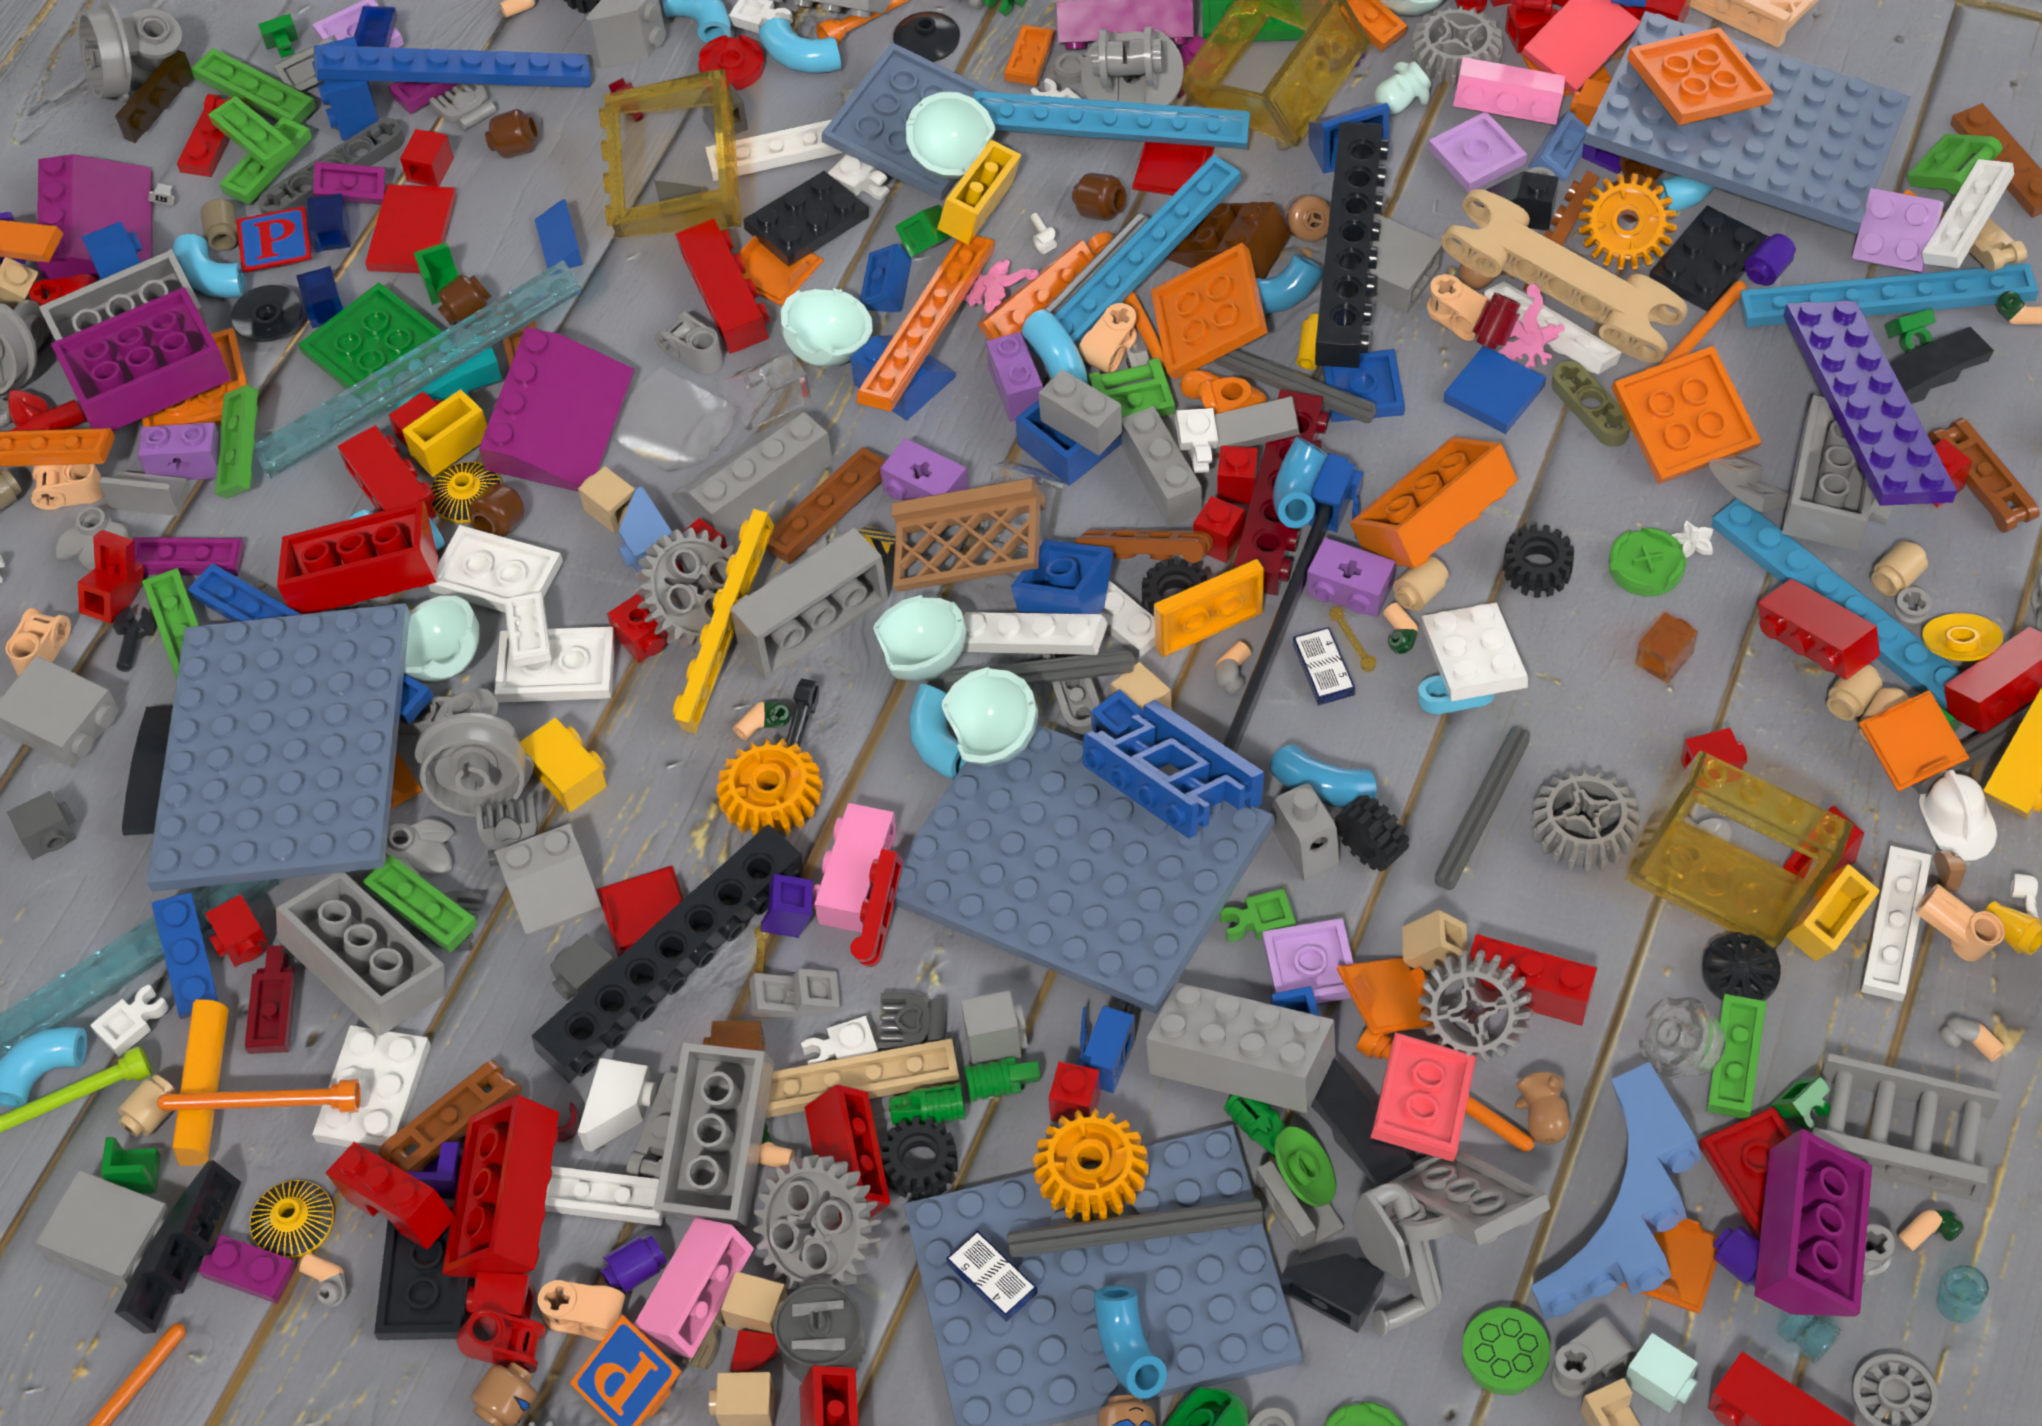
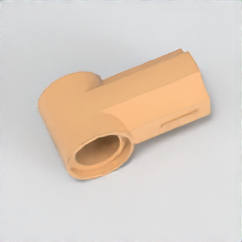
M1939 884L1930 890L1916 909L1917 915L1951 939V946L1954 952L1966 961L1974 962L1981 959L1996 947L2005 935L2004 926L1996 915L1986 911L1976 913Z

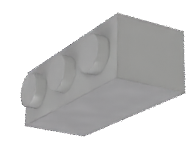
M1152 406L1122 418L1121 447L1166 524L1170 526L1198 515L1202 510L1201 485L1155 407Z

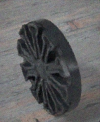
M1741 932L1726 934V936L1721 938L1719 937L1710 944L1703 957L1701 972L1707 988L1722 1001L1724 994L1737 996L1734 992L1735 988L1742 989L1743 994L1740 997L1765 1001L1775 992L1779 984L1781 965L1777 952L1767 945L1765 940L1753 934L1749 936ZM1730 944L1732 946L1733 953L1725 946ZM1741 944L1749 945L1745 953H1743ZM1757 949L1763 953L1753 957ZM1716 953L1723 959L1714 958L1712 955ZM1766 963H1771L1772 968H1771V967L1761 966V965H1764V964H1766ZM1711 968H1713V969H1719V970H1722V971H1719V972H1717V973H1712V972H1710L1709 970H1710ZM1761 977L1770 978L1772 981L1767 983ZM1726 980L1728 983L1726 987L1720 988L1717 985ZM1751 985H1754L1760 993L1756 995L1752 991Z

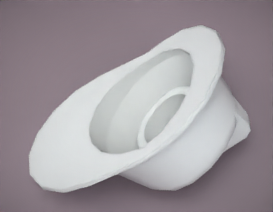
M1953 769L1948 770L1944 777L1940 778L1928 793L1920 795L1919 805L1933 840L1941 851L1952 850L1955 852V856H1960L1963 861H1976L1987 856L1994 848L1997 838L1996 825L1985 801L1983 789L1976 780L1969 776L1955 774Z

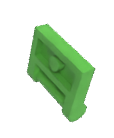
M1945 134L1907 174L1910 186L1928 189H1947L1956 196L1978 159L1994 160L2002 152V144L1998 139L1991 136ZM1975 153V155L1968 161V163L1959 172H1957L1958 169L1967 162L1971 155Z
M1159 358L1147 360V364L1110 373L1100 375L1098 371L1087 374L1088 383L1091 387L1121 404L1122 418L1152 406L1155 407L1160 417L1175 414V403ZM1151 378V380L1105 390V388Z

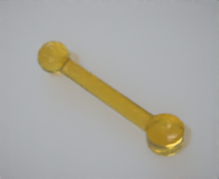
M1337 606L1333 607L1329 612L1330 618L1338 622L1361 658V669L1365 672H1372L1376 668V659L1371 655H1367L1343 618V609Z
M759 925L754 931V936L758 939L755 973L763 974L765 940L769 938L770 933L760 931L761 925Z

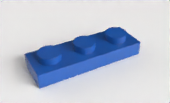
M189 892L151 902L180 1019L191 1017L195 999L219 1002L193 895Z

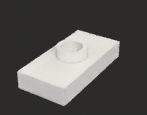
M542 592L504 598L513 666L520 667L552 661Z

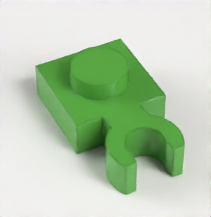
M1284 888L1245 898L1246 909L1244 910L1237 907H1227L1220 911L1221 924L1230 921L1238 924L1236 927L1226 929V939L1229 942L1242 939L1249 931H1254L1256 940L1262 939V931L1296 926V921Z

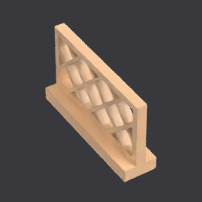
M1691 0L1690 7L1778 48L1784 42L1787 31L1819 0Z

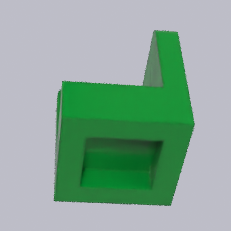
M940 205L924 209L894 226L910 257L917 256L934 245L952 238V236L937 229L943 211Z
M446 242L414 252L421 279L432 305L440 302L438 298L439 291L459 275L450 248Z
M106 1137L101 1175L108 1182L140 1194L157 1193L161 1155L157 1148L123 1150L115 1137Z

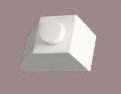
M600 1058L578 1129V1135L584 1151L593 1152L643 1122L647 1107H652L657 1094V1083L653 1082L648 1066Z

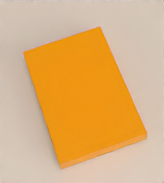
M1258 559L1155 603V648L1160 656L1170 655L1263 613L1264 568Z

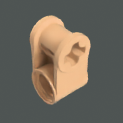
M1448 274L1436 276L1430 284L1432 297L1427 302L1426 311L1433 320L1438 321L1453 331L1461 339L1466 341L1473 340L1477 335L1472 330L1486 300L1489 298L1479 294L1455 276Z
M1116 303L1106 309L1094 327L1085 334L1079 345L1078 351L1082 361L1106 373L1116 371L1125 356V351L1130 349L1137 340V331L1134 327L1136 312L1130 305Z
M95 464L39 465L33 467L32 476L36 483L35 490L31 494V501L35 507L43 510H55L60 507L91 504L104 496L99 486L102 476Z
M29 608L25 611L20 624L5 647L8 658L18 677L36 656L53 663L70 635L71 623L68 616L57 615L53 617L44 615L39 609Z
M554 1280L545 1284L538 1294V1305L545 1325L550 1330L581 1335L599 1341L604 1339L620 1318L625 1300L624 1293L612 1287L602 1285L590 1286L565 1282L563 1280Z

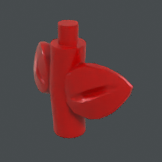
M17 389L9 391L8 409L11 420L16 427L8 431L68 430L86 422L75 399L51 408L49 403L38 395Z

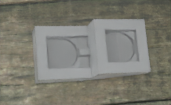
M1735 455L1709 461V469L1718 481L1732 495L1746 505L1761 513L1787 508L1789 493L1761 482L1762 466Z
M798 968L793 976L754 973L749 980L752 1017L812 1016L836 1012L840 1008L837 972Z

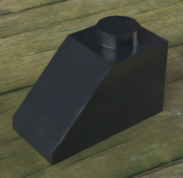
M1523 171L1486 189V191L1501 196L1523 208L1530 218L1528 228L1542 231L1550 229L1556 204L1559 177Z
M1344 1253L1285 1268L1282 1273L1281 1287L1283 1293L1358 1333L1383 1290L1384 1273L1380 1272L1379 1268L1368 1259L1363 1257H1357L1356 1259Z

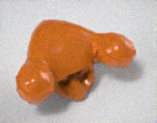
M1190 370L1183 374L1179 384L1184 396L1191 399H1200L1203 402L1204 409L1213 408L1214 415L1265 403L1268 399L1262 391L1251 386L1245 379L1236 377L1224 378L1204 370ZM1220 453L1212 455V457L1218 458L1220 456Z

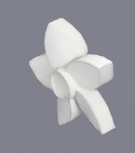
M1686 520L1683 526V533L1671 535L1680 544H1683L1682 551L1686 558L1692 555L1695 550L1702 555H1712L1713 553L1710 539L1714 529L1708 527L1698 528Z

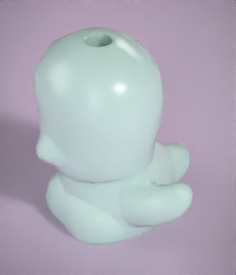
M1415 61L1411 63L1398 62L1394 65L1393 69L1398 71L1399 74L1384 80L1375 90L1376 103H1387L1390 107V115H1396L1402 112L1416 96L1419 97L1422 105L1427 104L1430 99L1429 89L1432 85L1427 75Z

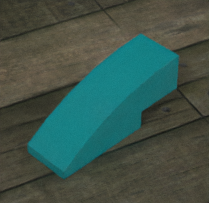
M488 336L464 344L441 355L403 380L391 391L396 408H399L422 391L433 401L439 399L443 402L460 389L469 397L468 391L501 381L502 377L498 362Z

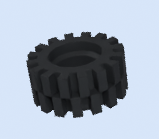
M1537 524L1530 525L1529 532L1522 527L1518 529V535L1513 533L1509 537V543H1506L1503 571H1505L1504 577L1506 581L1511 580L1510 586L1514 590L1521 586V594L1525 596L1531 590L1534 591L1535 598L1541 597V591H1545L1546 596L1549 597L1554 594V588L1560 592L1564 589V584L1569 583L1574 562V547L1570 546L1571 540L1568 536L1561 539L1562 531L1557 528L1553 533H1550V526L1543 525V531L1537 530ZM1534 554L1544 555L1550 558L1553 564L1543 568L1534 567L1527 564L1524 558Z
M1174 558L1168 559V566L1165 567L1162 561L1156 563V571L1150 568L1146 572L1147 578L1143 577L1142 580L1143 608L1154 617V604L1164 600L1161 596L1163 592L1173 588L1187 590L1207 581V573L1204 569L1199 572V565L1196 563H1192L1188 567V561L1185 559H1181L1180 565L1175 564Z
M1359 795L1335 817L1336 820L1334 822L1337 827V835L1344 838L1341 840L1343 845L1349 846L1351 848L1350 853L1354 857L1356 855L1359 856V861L1362 864L1366 865L1368 863L1369 868L1372 870H1386L1409 848L1407 843L1409 837L1403 834L1406 831L1404 826L1397 824L1396 821L1399 819L1396 815L1393 814L1391 816L1388 813L1389 808L1384 804L1379 806V800L1375 798L1370 799L1369 795Z
M919 1117L912 1118V1126L907 1127L905 1120L899 1122V1131L896 1132L891 1128L887 1132L888 1140L883 1139L881 1144L882 1152L880 1154L889 1187L893 1191L898 1188L899 1195L906 1198L908 1192L911 1193L912 1200L916 1201L920 1200V1193H926L927 1198L934 1197L933 1191L936 1189L940 1194L944 1193L947 1190L946 1182L952 1185L955 1180L954 1172H958L956 1144H954L951 1132L947 1133L946 1126L941 1123L935 1127L934 1120L927 1117L925 1125L920 1124ZM927 1147L935 1153L936 1158L931 1167L921 1171H913L904 1165V1156L913 1148Z

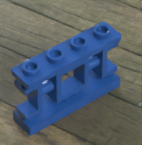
M1157 700L1144 705L1143 718L1138 714L1131 717V732L1122 737L1113 739L1103 731L1098 733L1090 731L1084 734L1083 765L1187 838L1197 834V824L1201 827L1209 825L1210 807L1224 800L1238 810L1243 808L1244 805L1251 808L1252 806L1258 807L1262 803L1264 771ZM1172 764L1180 771L1168 776L1160 771L1159 768Z

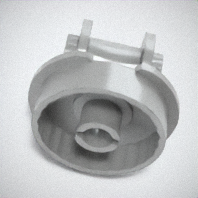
M110 0L102 1L101 8L82 10L78 18L79 45L86 77L95 97L98 99L116 97L121 103L127 102L129 100L130 81L135 80L144 83L164 59L173 55L180 47L182 30L176 19L162 10L153 8L135 11L128 18L121 19L116 7Z
M1153 26L1145 27L1144 32L1131 31L1121 34L1115 31L1109 32L1108 29H1100L1099 38L1096 42L1092 43L1081 68V83L1087 99L1172 105L1181 89L1184 78L1183 61L1177 46L1167 35L1159 30H1154ZM1131 77H1141L1136 83L1127 82Z
M22 300L14 310L0 303V394L8 389L16 390L31 378L35 371L37 351L41 343H43L46 331L44 317L40 311V305L36 301Z
M476 688L466 690L449 699L436 714L435 723L430 725L421 734L415 748L414 756L417 763L421 764L420 780L426 795L442 809L462 816L476 817L474 805L482 804L483 816H486L485 805L487 803L492 804L493 814L497 813L496 803L499 801L503 804V810L507 809V801L512 800L515 803L521 795L523 788L529 782L534 768L532 758L525 755L519 743V737L512 725L496 717L498 702L492 692L487 689Z

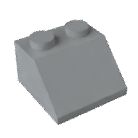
M601 0L585 18L596 67L601 69L646 59L657 47L663 44L666 37L659 0Z
M570 823L494 851L527 938L602 910Z

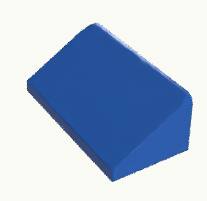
M563 199L535 219L548 273L583 265L567 203Z
M898 243L869 253L860 296V302L867 311L900 312L903 309L912 258Z

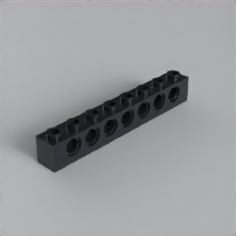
M1340 122L1316 334L1315 366L1359 368L1361 354H1368L1369 332H1364L1363 326L1371 325L1372 303H1366V297H1374L1375 275H1369V269H1376L1378 247H1372V241L1379 242L1381 220H1376L1374 217L1375 214H1382L1383 193L1377 192V188L1385 186L1386 166L1380 165V160H1387L1389 139H1382L1383 124Z
M767 824L531 1035L535 1052L568 1083L572 1082L577 1076H585L593 1069L597 1058L608 1048H616L625 1039L627 1031L635 1023L647 1020L654 1013L657 1003L667 994L673 995L678 992L685 984L689 974L697 967L703 968L709 964L714 958L716 950L726 941L731 942L735 940L744 930L745 924L754 915L760 916L768 910L770 880L774 874L801 878L803 872L802 853ZM757 872L769 874L764 879H754L751 877ZM728 898L740 900L737 904L731 906L722 903ZM699 924L711 926L710 929L704 932L693 930ZM671 950L682 952L680 956L673 959L664 957L665 953ZM640 977H650L653 979L646 985L634 983ZM613 1003L623 1005L617 1012L610 1013L604 1011L608 1005ZM583 1030L593 1032L589 1038L584 1040L574 1038L578 1032Z

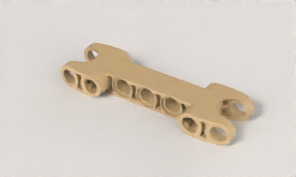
M1474 189L1467 193L1462 202L1463 210L1480 229H1471L1457 225L1449 226L1441 237V244L1450 256L1485 277H1497L1503 270L1529 285L1536 284L1543 293L1602 324L1599 329L1601 339L1626 355L1647 363H1656L1663 359L1668 349L1667 342L1649 322L1671 326L1681 324L1688 311L1687 305L1682 298L1664 285L1642 274H1632L1625 281L1528 228L1527 226L1530 222L1528 213L1520 206L1501 196L1482 189ZM1473 201L1481 203L1484 207L1476 205ZM1452 238L1457 239L1459 242H1461L1462 245L1453 241ZM1665 306L1674 309L1677 313L1669 311ZM1645 345L1651 346L1657 351L1648 349Z

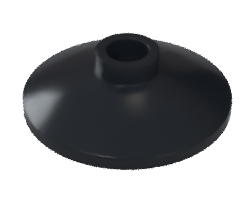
M933 11L918 12L904 18L896 26L893 33L894 44L931 62L948 57L955 51L960 41V31L956 22L945 14Z
M264 285L246 292L237 300L231 312V321L235 331L241 337L254 342H269L284 337L298 325L302 316V304L296 293L289 288L280 285Z

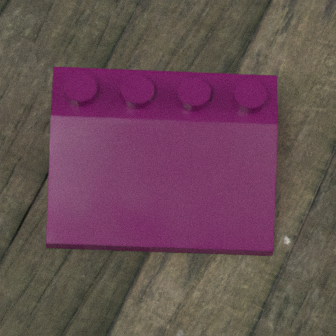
M75 154L38 159L37 224L57 226L64 233L49 263L36 261L44 279L52 280L88 274L94 276L99 281V275L82 240V236L122 221L127 233L135 232L143 249L137 252L140 261L153 258L152 202L148 201L149 192L152 191V170L150 167Z
M185 287L51 343L92 429L111 428L113 432L120 427L148 417L157 411L180 403L185 399L231 380L219 348Z
M525 327L479 447L486 471L578 491L583 482L589 476L596 474L600 469L634 376V368L561 334Z

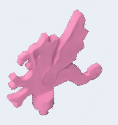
M1007 259L1003 262L998 261L987 275L983 276L980 272L969 289L970 294H967L963 300L967 301L970 307H973L976 303L981 305L985 296L984 310L986 313H990L996 306L1001 304V300L1006 296L1003 287H1008L1024 277L1028 280H1033L1038 277L1039 273L1036 269L1030 270L1027 268L1007 275L1009 272L1007 267L1010 265V261Z
M1531 284L1527 287V295L1530 298L1534 297V301L1525 311L1523 323L1517 320L1509 339L1515 337L1519 339L1514 342L1508 341L1506 346L1499 350L1500 354H1504L1505 357L1515 362L1517 358L1523 359V355L1527 354L1529 361L1525 364V367L1529 369L1531 366H1537L1535 362L1537 354L1540 355L1544 365L1547 364V359H1552V354L1546 353L1543 346L1558 339V333L1565 330L1562 324L1558 326L1549 324L1543 328L1539 327L1537 316L1543 306V297L1540 294L1539 286L1536 284Z

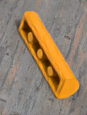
M195 999V1002H193L180 1094L218 1092L229 1014L228 1007L220 1002ZM215 1109L177 1111L172 1147L179 1166L203 1165L208 1161Z

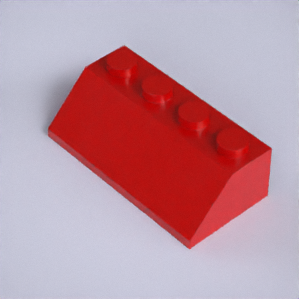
M424 501L282 536L277 588L287 606L301 615L320 613L321 611L353 605L357 602L385 597L393 593L437 583L438 554Z
M517 1095L469 1117L453 1207V1215L456 1218L450 1225L442 1274L455 1277L477 1278L478 1271L524 1274L535 1269L540 1255L539 1240L541 1227L546 1216L545 1201L547 1188L552 1177L551 1163L553 1150L558 1139V1111Z

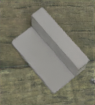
M117 471L115 478L101 477L99 486L110 509L180 516L190 490L187 478Z
M1272 1161L1257 1168L1256 1187L1300 1255L1343 1231V1224L1329 1203L1323 1207H1314L1302 1201L1286 1184L1280 1171L1277 1170Z

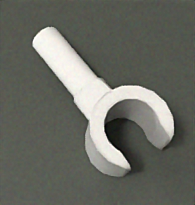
M1038 213L1032 214L1031 220L1038 230V234L1033 236V242L1041 254H1046L1057 247V242L1054 240L1055 230L1052 227L1047 228Z
M2015 874L2014 879L2010 883V897L2024 899L2027 914L2039 918L2035 900L2038 889L2037 879L2030 875Z

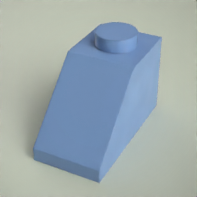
M641 486L635 489L618 530L622 546L618 547V552L627 568L633 566L636 572H639L643 568L638 564V561L647 555L645 550L654 543L656 544V540L663 535L668 536L672 531L644 488Z

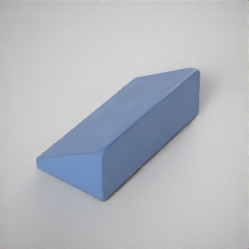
M1567 111L1557 119L1556 125H1552L1529 163L1528 168L1544 167L1559 177L1558 180H1567L1582 155L1584 135L1588 126L1570 111Z

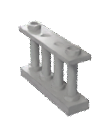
M1828 1053L1821 1074L1823 1080L1834 1083L1827 1127L1825 1129L1814 1127L1812 1134L1872 1165V1177L1979 1202L1987 1184L1989 1168L1980 1167L1974 1163L1980 1118H1992L2000 1100L1999 1092L1990 1091L1979 1084L1964 1085L1860 1061L1857 1057L1849 1054L1834 1055ZM1851 1087L1877 1093L1869 1139L1849 1136L1844 1132ZM1894 1097L1920 1103L1913 1148L1910 1150L1891 1146L1887 1142ZM1937 1107L1963 1113L1957 1155L1954 1160L1934 1156L1930 1152Z

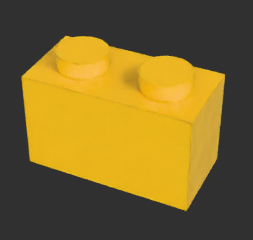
M460 389L402 431L411 457L434 477L481 444L487 423L483 410Z
M556 717L519 742L525 755L530 756L533 760V774L568 813H571L607 787L603 775L606 767L602 759L593 750L588 753L582 746L583 741L575 729L571 726L565 728Z
M1847 864L1828 875L1783 935L1812 960L1817 961L1838 948L1880 890L1851 865Z

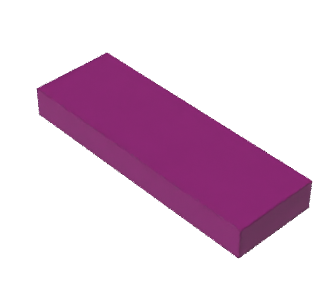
M133 537L135 562L144 564L143 575H159L178 568L181 575H201L212 563L234 576L239 575L245 548L242 538Z

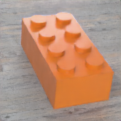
M1452 437L1349 523L1362 550L1394 560L1396 565L1416 568L1425 564L1429 560V556L1439 547L1451 542L1455 538V534L1465 525L1477 520L1481 516V512L1491 503L1503 498L1507 490L1518 482V479L1501 443Z

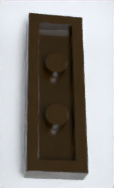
M177 50L173 55L166 57L115 115L124 139L136 143L194 77L185 52Z

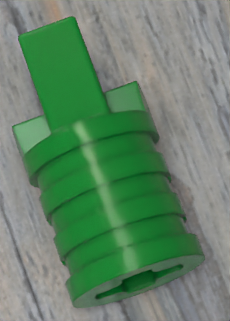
M1015 1057L999 1059L996 1062L979 1063L974 1066L964 1065L970 1103L977 1102L978 1099L984 1100L989 1097H1000V1095L1010 1096L1022 1093L1021 1085L1041 1080L1038 1061L1016 1064Z
M961 1082L953 1085L945 1084L939 1087H923L909 1091L907 1094L889 1098V1110L893 1125H898L903 1120H905L906 1124H913V1117H919L920 1124L925 1125L926 1117L933 1119L936 1124L944 1121L952 1122L958 1119L966 1120Z
M1232 1095L1226 1102L1224 1111L1232 1117V1120L1239 1125L1244 1133H1247V1136L1252 1141H1255L1276 1158L1275 1140L1279 1132L1286 1128L1280 1119V1115L1268 1103ZM1247 1106L1258 1117V1119H1255L1253 1115L1246 1109Z

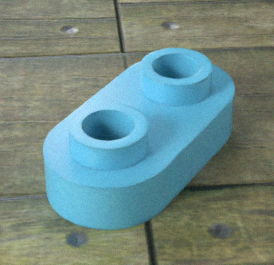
M1441 675L1423 680L1418 687V703L1420 707L1432 714H1444L1485 706L1491 703L1496 695L1490 694L1451 701Z

